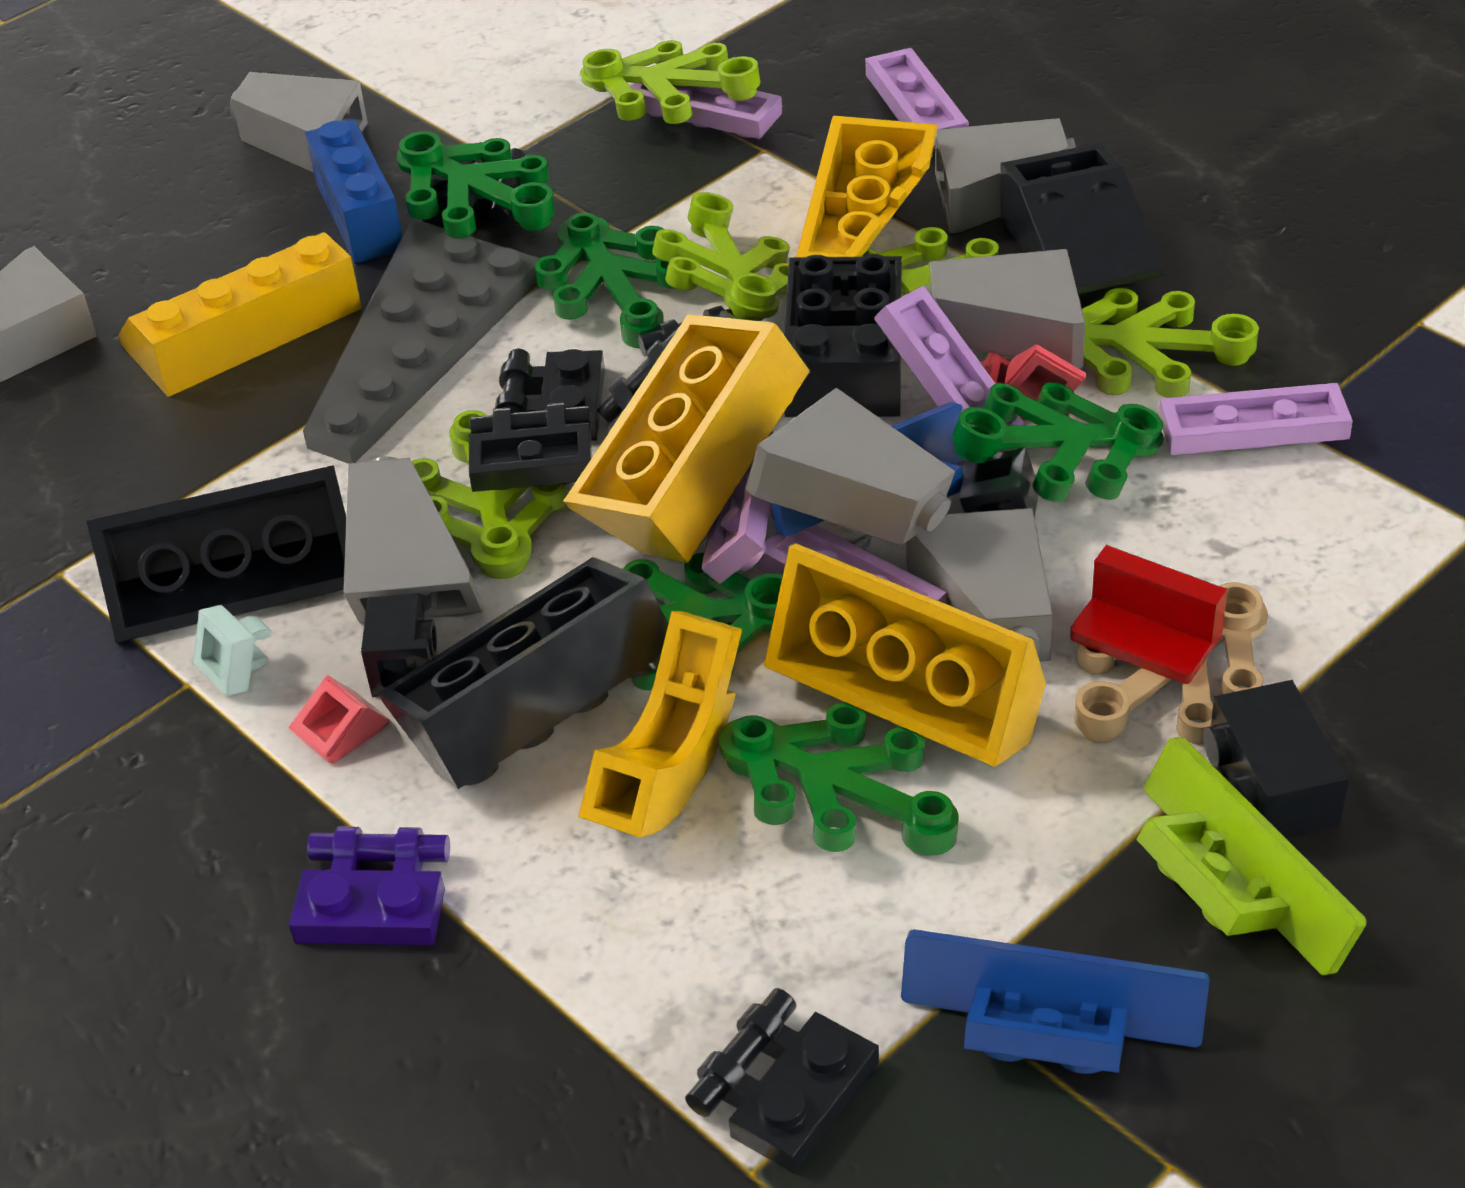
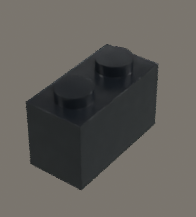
M1293 680L1214 696L1211 726L1205 727L1203 732L1205 751L1212 766H1221L1228 781L1285 838L1340 826L1349 779Z

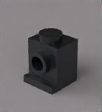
M1023 447L999 452L995 456L989 457L984 463L966 462L959 496L964 513L1032 508L1035 520L1038 494L1032 487L1035 473L1027 448Z
M419 594L368 597L361 655L372 697H380L378 692L437 656L434 619L424 620L425 608L420 601Z

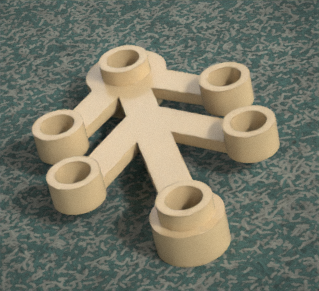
M1230 582L1219 585L1227 589L1222 636L1215 645L1216 647L1224 641L1228 668L1224 671L1222 677L1221 695L1263 686V676L1255 668L1251 640L1262 634L1267 625L1268 610L1263 603L1262 596L1255 588L1247 584ZM1078 643L1077 663L1081 669L1088 673H1107L1115 667L1116 660H1120L1104 653H1092L1091 651L1097 650ZM1205 660L1189 684L1181 683L1183 703L1178 709L1176 730L1180 737H1184L1188 742L1194 744H1204V728L1211 726L1213 703L1210 697L1207 660ZM1141 668L1119 685L1105 681L1088 683L1080 688L1076 694L1075 724L1088 740L1096 743L1111 742L1127 728L1129 712L1172 681V679ZM1235 685H1244L1249 688H1239ZM1192 719H1200V720H1203V721H1205V722H1203V723H1197V722H1193V721H1191V720H1192Z

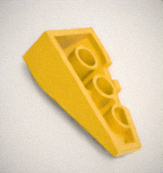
M833 116L796 257H807L810 255L862 257L929 169L937 136V124Z

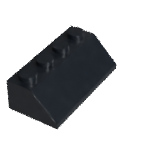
M334 465L86 521L116 643L197 625L199 610L222 605L235 616L344 590L346 513Z
M592 557L378 692V695L434 772L459 790L465 785H476L490 778L498 770V763L518 750L533 748L546 741L553 734L554 727L574 713H584L598 707L607 699L608 691L626 679L643 676L658 667L668 622L646 578Z

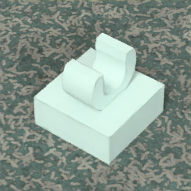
M222 605L201 609L198 614L193 663L226 697L248 691L251 671L258 670L268 662V657L254 643L257 640L271 637L272 630L255 616H248L238 621Z

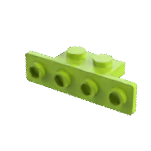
M1184 737L1170 738L1144 784L1145 793L1167 815L1149 817L1136 840L1157 861L1160 871L1169 879L1177 882L1202 909L1205 919L1211 925L1223 931L1227 936L1277 928L1321 975L1337 973L1366 927V918Z

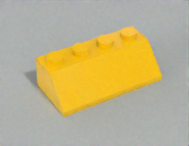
M325 232L316 236L305 237L291 247L268 257L257 258L241 269L218 279L207 280L193 290L168 301L157 302L147 310L129 317L118 334L120 345L165 395L170 397L362 309L351 256Z
M688 314L563 502L572 511L645 555L688 563L753 462L757 445L768 438L782 414L792 402L810 370L776 323Z
M795 543L789 546L764 667L993 767L998 766L1030 744L1046 685L1033 639Z

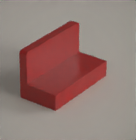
M1105 545L1094 560L1092 598L1071 625L1070 639L1179 683L1189 684L1222 636L1227 589Z

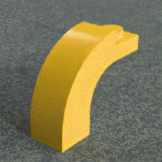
M683 611L671 612L655 681L645 709L633 730L622 742L612 747L594 750L578 817L642 838L661 831L681 813L705 776L718 749L720 732L727 725L736 692L727 689L742 633L741 628Z

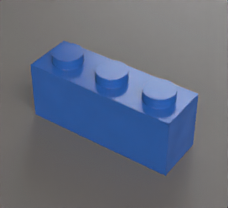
M355 120L330 121L323 124L320 128L305 131L316 184L354 263L395 253L403 237L396 200Z

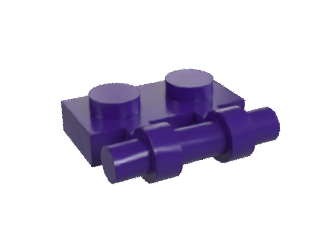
M338 826L335 833H311L309 835L307 845L309 860L332 861L330 870L303 869L289 923L294 943L434 945L445 886L441 871L421 870L423 862L447 863L449 861V835L424 834L420 827H399L397 834H363L361 827ZM362 861L394 862L393 871L360 870Z

